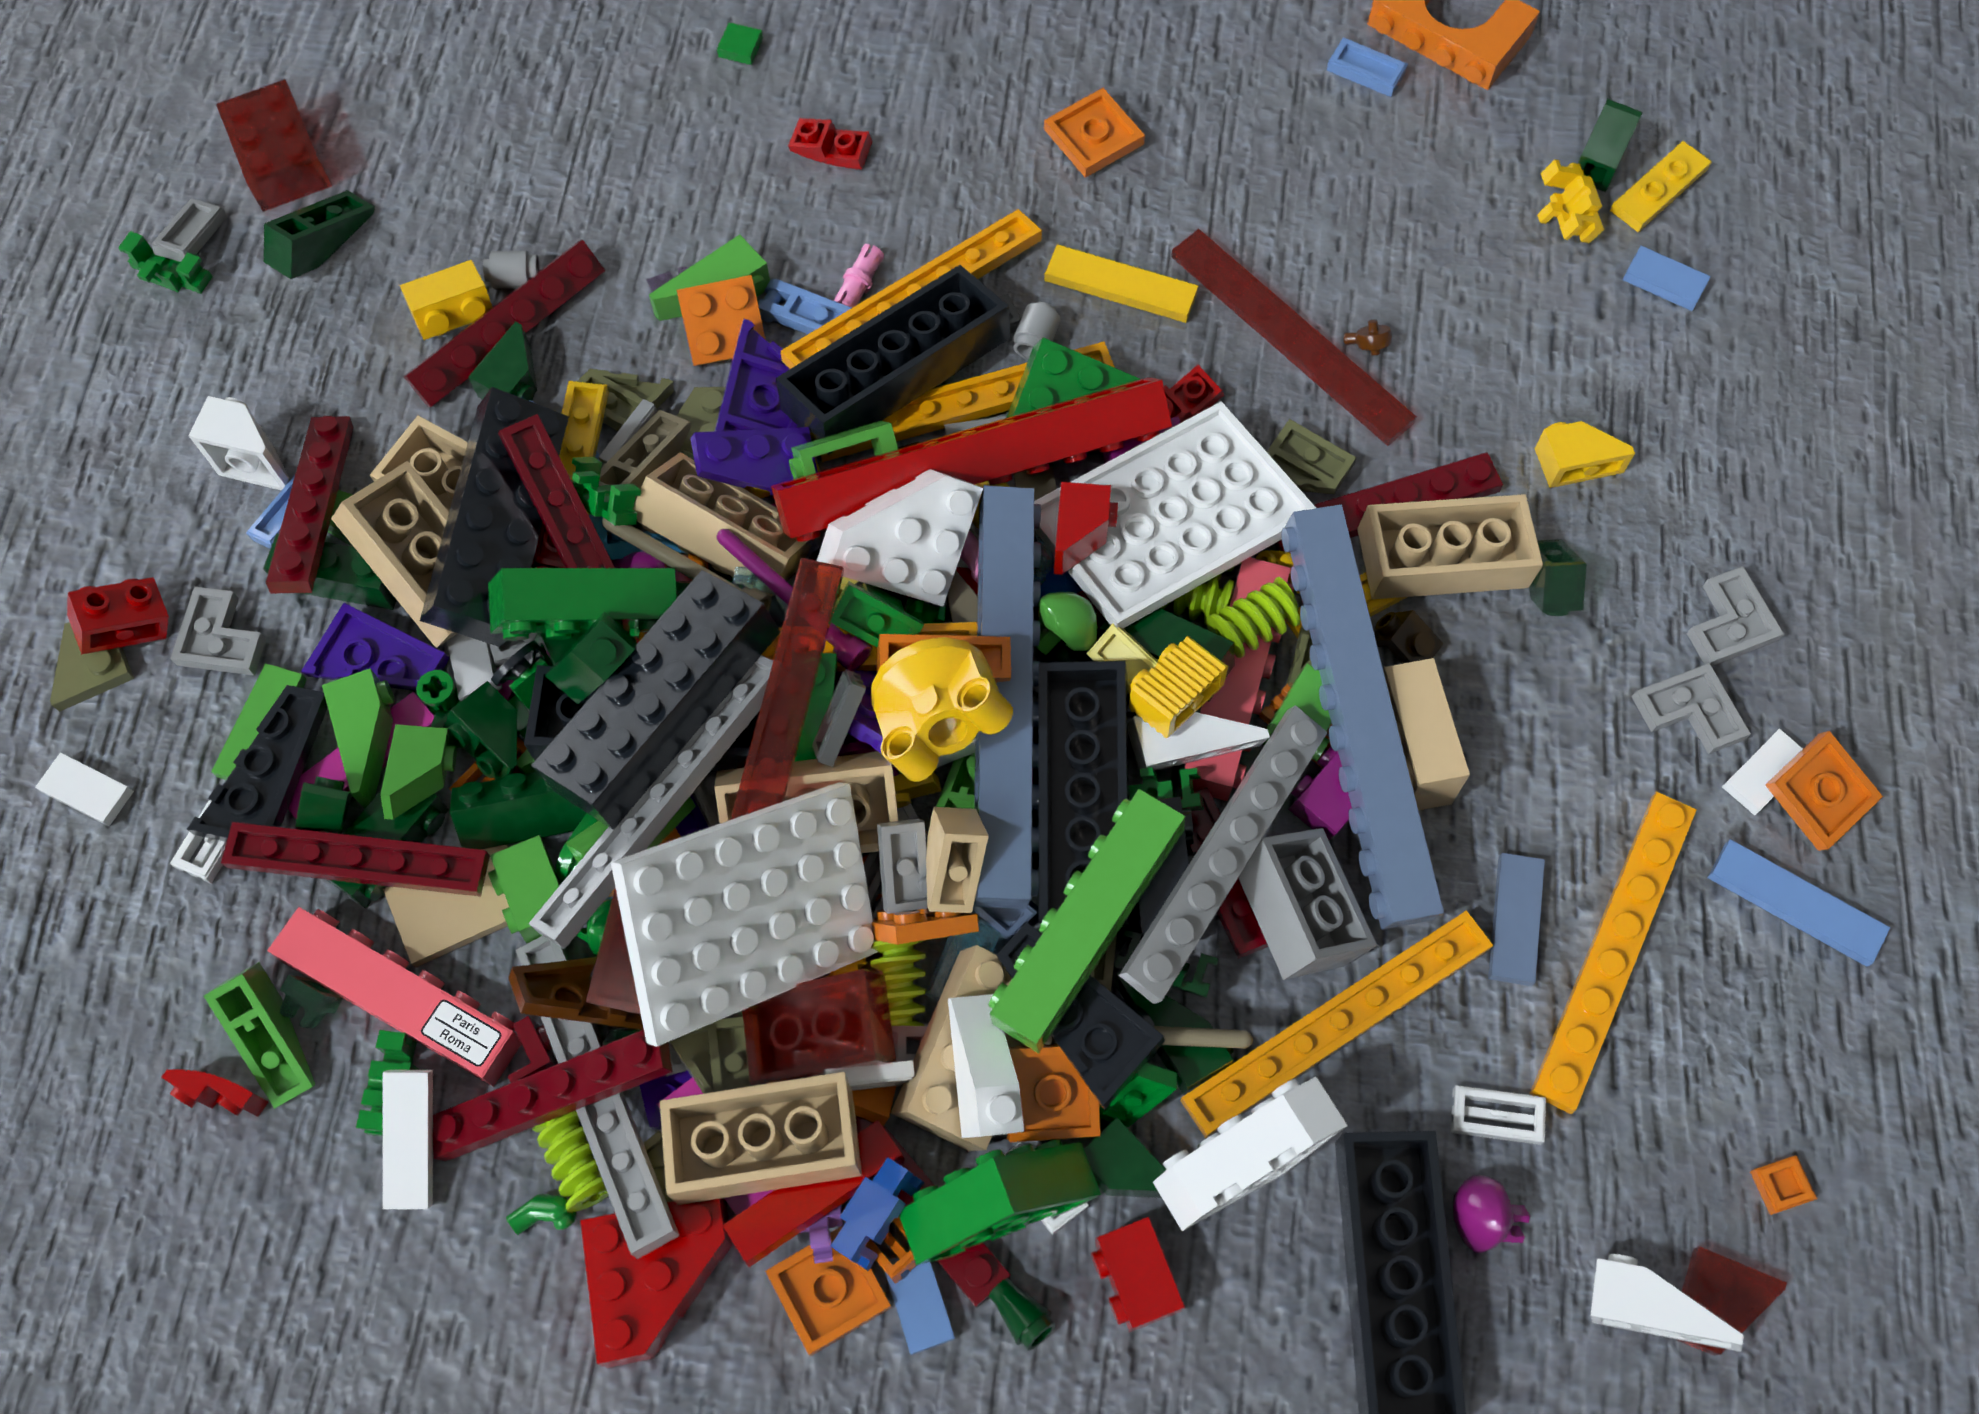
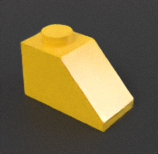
M1583 421L1569 424L1557 422L1544 428L1534 448L1549 488L1624 473L1635 455L1633 446Z

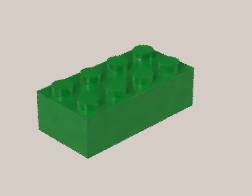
M501 568L488 583L490 633L503 634V640L511 641L529 639L530 633H546V639L548 640L572 638V633H585L605 611L621 627L630 632V635L635 639H639V632H648L677 599L675 568Z

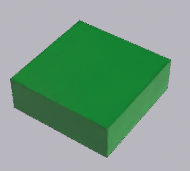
M729 22L717 47L718 57L752 65L763 40L762 30Z

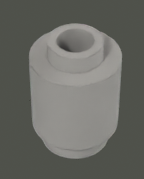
M491 251L489 259L483 260L485 282H491L493 289H517L540 271L538 255L529 254L528 251Z
M1037 302L1026 306L1013 337L1015 343L1014 351L1020 357L1028 360L1033 346L1043 337L1053 341L1061 318L1052 305L1046 302Z

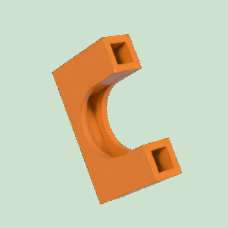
M1373 0L1367 25L1402 43L1409 49L1433 60L1438 65L1466 78L1469 82L1489 90L1532 36L1540 11L1520 0H1505L1484 24L1469 29H1458L1446 26L1431 16L1426 8L1431 0Z

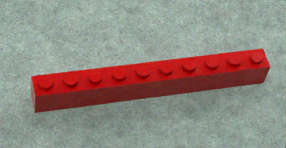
M1147 377L772 485L771 489L783 532L789 538L796 537L798 542L815 539L821 536L820 530L827 528L829 523L842 516L847 517L865 507L866 503L892 489H899L929 469L974 485L989 481V485H997L1012 480V474L1026 470L1027 474L1039 473L1050 468L1049 463L1060 459H1063L1064 463L1080 461L1087 458V451L1100 448L1101 452L1117 450L1124 447L1123 441L1135 437L1137 441L1150 440L1160 434L1159 430L1172 427L1162 379Z

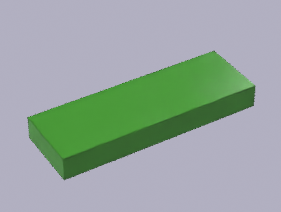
M265 663L211 771L216 777L227 780L236 767L233 761L242 749L246 750L250 747L259 734L256 728L286 685L304 687L307 679L303 674Z

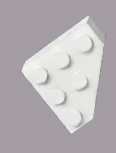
M929 469L899 489H892L866 503V506L847 517L842 516L828 524L816 561L817 565L830 573L943 607L983 488Z
M1317 1077L1301 1085L1298 1084L1296 1079L1288 1081L1272 1092L1273 1097L1251 1110V1115L1244 1119L1241 1114L1234 1116L1217 1128L1219 1132L1197 1145L1199 1148L1191 1154L1185 1149L1163 1163L1166 1171L1154 1180L1153 1183L1182 1231L1283 1176L1348 1126Z

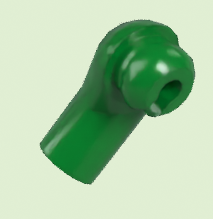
M542 1193L534 1196L507 1215L506 1220L513 1231L520 1235L540 1220L552 1221L558 1230L567 1229L575 1222L577 1214L576 1212H567L566 1202L569 1199L566 1197Z

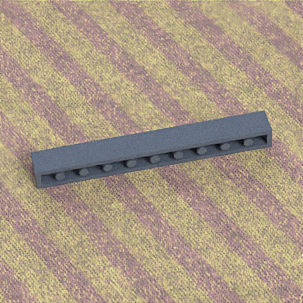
M984 485L979 502L977 636L1010 637L1011 680L998 682L997 686L1000 693L1013 706V715L1009 724L1002 731L989 735L979 731L976 735L974 809L977 810L989 836L973 907L1025 909L1031 900V896H1037L1039 874L1038 870L1031 869V853H1037L1039 846L1038 827H1032V810L1037 811L1039 805V785L1032 784V769H1037L1039 765V743H1032V727H1038L1039 702L1033 701V686L1038 687L1040 662L1033 661V646L1039 645L1040 621H1033V607H1038L1041 587L1040 582L1033 581L1034 567H1039L1041 557V545L1038 542H1034V529H1039L1041 505L1034 504L1033 488Z
M1342 505L1295 511L1282 529V544L1284 550L1290 552L1292 557L1291 581L1294 590L1300 591L1303 603L1300 609L1301 623L1304 630H1309L1312 645L1310 646L1311 664L1314 670H1319L1322 681L1319 689L1322 708L1325 711H1329L1332 726L1329 728L1330 744L1334 751L1339 752L1342 765L1339 768V781L1342 790L1345 793L1348 792L1352 806L1349 810V823L1353 833L1359 835L1362 848L1359 852V864L1363 875L1369 877L1372 893L1369 895L1371 913L1375 919H1379L1381 930L1432 921L1444 914L1343 507Z

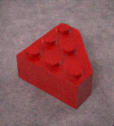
M724 1198L681 1205L674 1201L667 1202L680 1236L639 1259L630 1253L615 1213L580 1220L598 1365L611 1368L655 1358L666 1342L664 1340L680 1317H683L705 1286L703 1284L719 1261L723 1260L732 1247V1241L722 1226L729 1221L726 1200Z

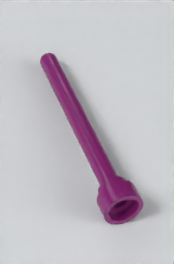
M721 529L716 535L717 541L834 647L833 652L837 654V662L853 672L868 659L872 652V646L851 633L844 634L836 625L829 622L826 616L730 530Z

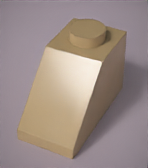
M933 807L926 841L927 907L931 912L972 913L989 836L976 809Z

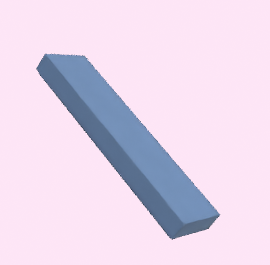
M1731 839L1724 845L1708 876V879L1866 967L1874 963L1890 930L1889 926Z

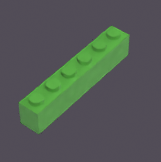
M1138 789L1131 801L1125 798L1120 803L1112 819L1116 824L1107 837L1101 834L1090 849L1088 857L1092 859L1083 873L1076 871L1070 878L1064 890L1067 898L1059 910L1055 908L1049 910L1039 927V931L1043 934L1034 947L1027 945L1023 949L1014 965L1017 973L1008 986L1002 983L990 999L988 1007L992 1008L989 1013L992 1024L1038 1054L1184 832L1185 816Z

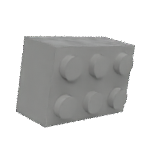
M1323 828L1261 839L1238 878L1283 980L1344 967L1377 946Z

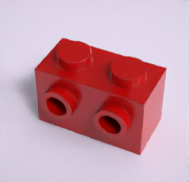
M154 577L127 579L121 583L99 587L86 586L76 591L68 592L67 616L81 655L167 639L169 615Z
M1149 1217L1096 1238L1095 1245L1097 1250L1091 1252V1257L1100 1279L1108 1277L1115 1295L1108 1297L1118 1325L1126 1322L1129 1332H1133L1182 1312L1185 1306Z

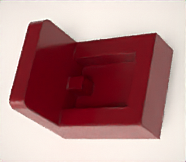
M529 1016L512 1024L531 1063L508 1076L510 1083L558 1064L552 1052L553 1048L544 1024L539 1026Z

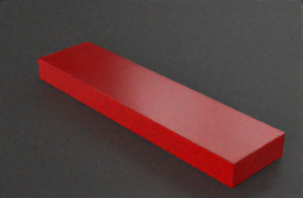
M879 1120L857 1134L862 1176L776 1189L722 1225L748 1267H751L853 1197L865 1177L871 1181L874 1179L887 1157L898 1164L905 1161L902 1152Z

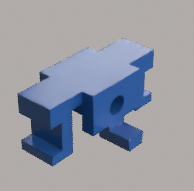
M887 1157L872 1181L867 1177L864 1178L840 1215V1218L846 1222L831 1244V1247L869 1271L878 1254L865 1245L870 1238L880 1245L890 1231L889 1224L894 1218H898L906 1203L897 1198L900 1190L912 1196L921 1189L925 1182Z

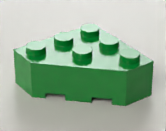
M1043 337L1033 346L1006 418L1137 381L1140 378Z
M1057 1139L1035 1148V1150L1032 1144H1027L1009 1151L1006 1155H1004L1002 1149L985 1153L975 1159L977 1167L971 1170L969 1167L956 1170L944 1176L945 1185L941 1187L938 1185L930 1186L912 1195L914 1202L904 1207L899 1217L915 1263L920 1265L952 1257L965 1252V1248L978 1245L989 1239L994 1241L1025 1229L1028 1224L1067 1213L1100 1196L1101 1192L1081 1142L1062 1145L1061 1140Z

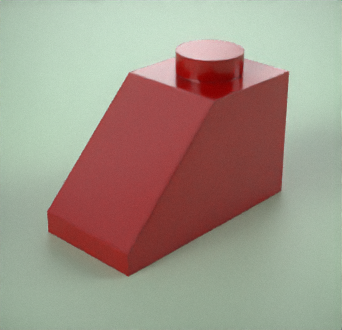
M1061 482L1054 574H1064L1106 544L1108 527L1116 528L1118 503L1110 502L1111 485Z

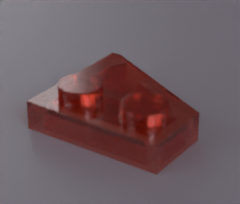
M1699 1246L1693 1249L1682 1292L1742 1334L1786 1289L1787 1282ZM1678 1340L1713 1356L1721 1355L1726 1350L1724 1348Z

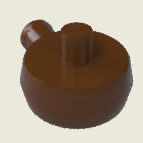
M1374 319L1369 320L1368 326L1359 329L1357 333L1346 332L1344 334V344H1357L1360 349L1370 350L1371 355L1375 356L1380 354V349L1391 345L1393 335L1389 326L1378 325V320Z

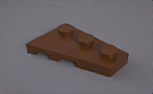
M598 957L514 966L511 969L509 981L521 1014L644 1030L637 995L590 976Z

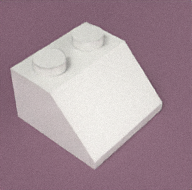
M208 396L189 437L217 474L282 490L290 481V478L273 444L264 433L262 426L257 423L248 410V406L232 397H227L224 400Z

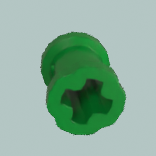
M442 670L429 671L421 676L417 682V695L423 703L427 704V708L434 715L437 710H442L439 705L444 708L443 711H447L461 702L454 680L448 673Z

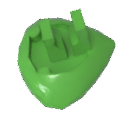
M1073 592L1049 593L1040 598L1037 610L1038 621H1040V641L1036 647L1043 654L1047 655L1061 639L1073 651H1087L1093 647L1097 640V620L1095 609L1089 600Z

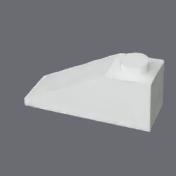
M1197 712L1168 738H1164L1161 733H1157L1155 728L1150 727L1149 723L1144 722L1142 717H1138L1137 714L1128 723V735L1139 774L1142 768L1153 767L1156 771L1257 747L1270 738L1268 729Z
M993 994L948 998L962 1138L1024 1132L1019 1082L1004 1031L992 1024L989 1014L992 1008L988 1007Z
M1609 1254L1608 1260L1597 1258L1591 1308L1592 1323L1741 1352L1743 1334L1647 1267L1637 1266V1259L1619 1254Z

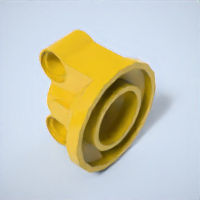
M947 637L920 640L898 650L880 666L871 684V702L883 736L881 753L907 779L913 782L928 778L936 769L940 756L954 754L966 748L979 731L987 735L1002 731L1009 724L1013 715V706L1000 693L983 652L964 640Z

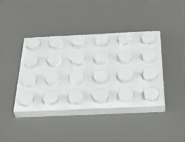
M1221 401L1071 481L1073 483L1111 485L1110 502L1118 503L1116 528L1108 527L1106 544L1068 570V573L1110 625L1113 623L1116 628L1120 627L1123 629L1282 539V529L1293 512L1315 509L1316 507ZM1061 487L1034 501V504L1041 505L1040 527L1034 530L1054 555Z
M838 782L611 862L646 1042L653 1046H660L878 952L871 948L873 942L876 941L872 932L871 922H873L851 788L848 783Z

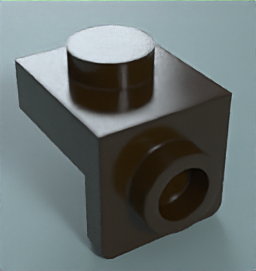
M1414 610L1396 613L1389 612L1375 626L1376 631L1374 635L1377 647L1386 646L1402 664L1431 659L1443 646V642Z

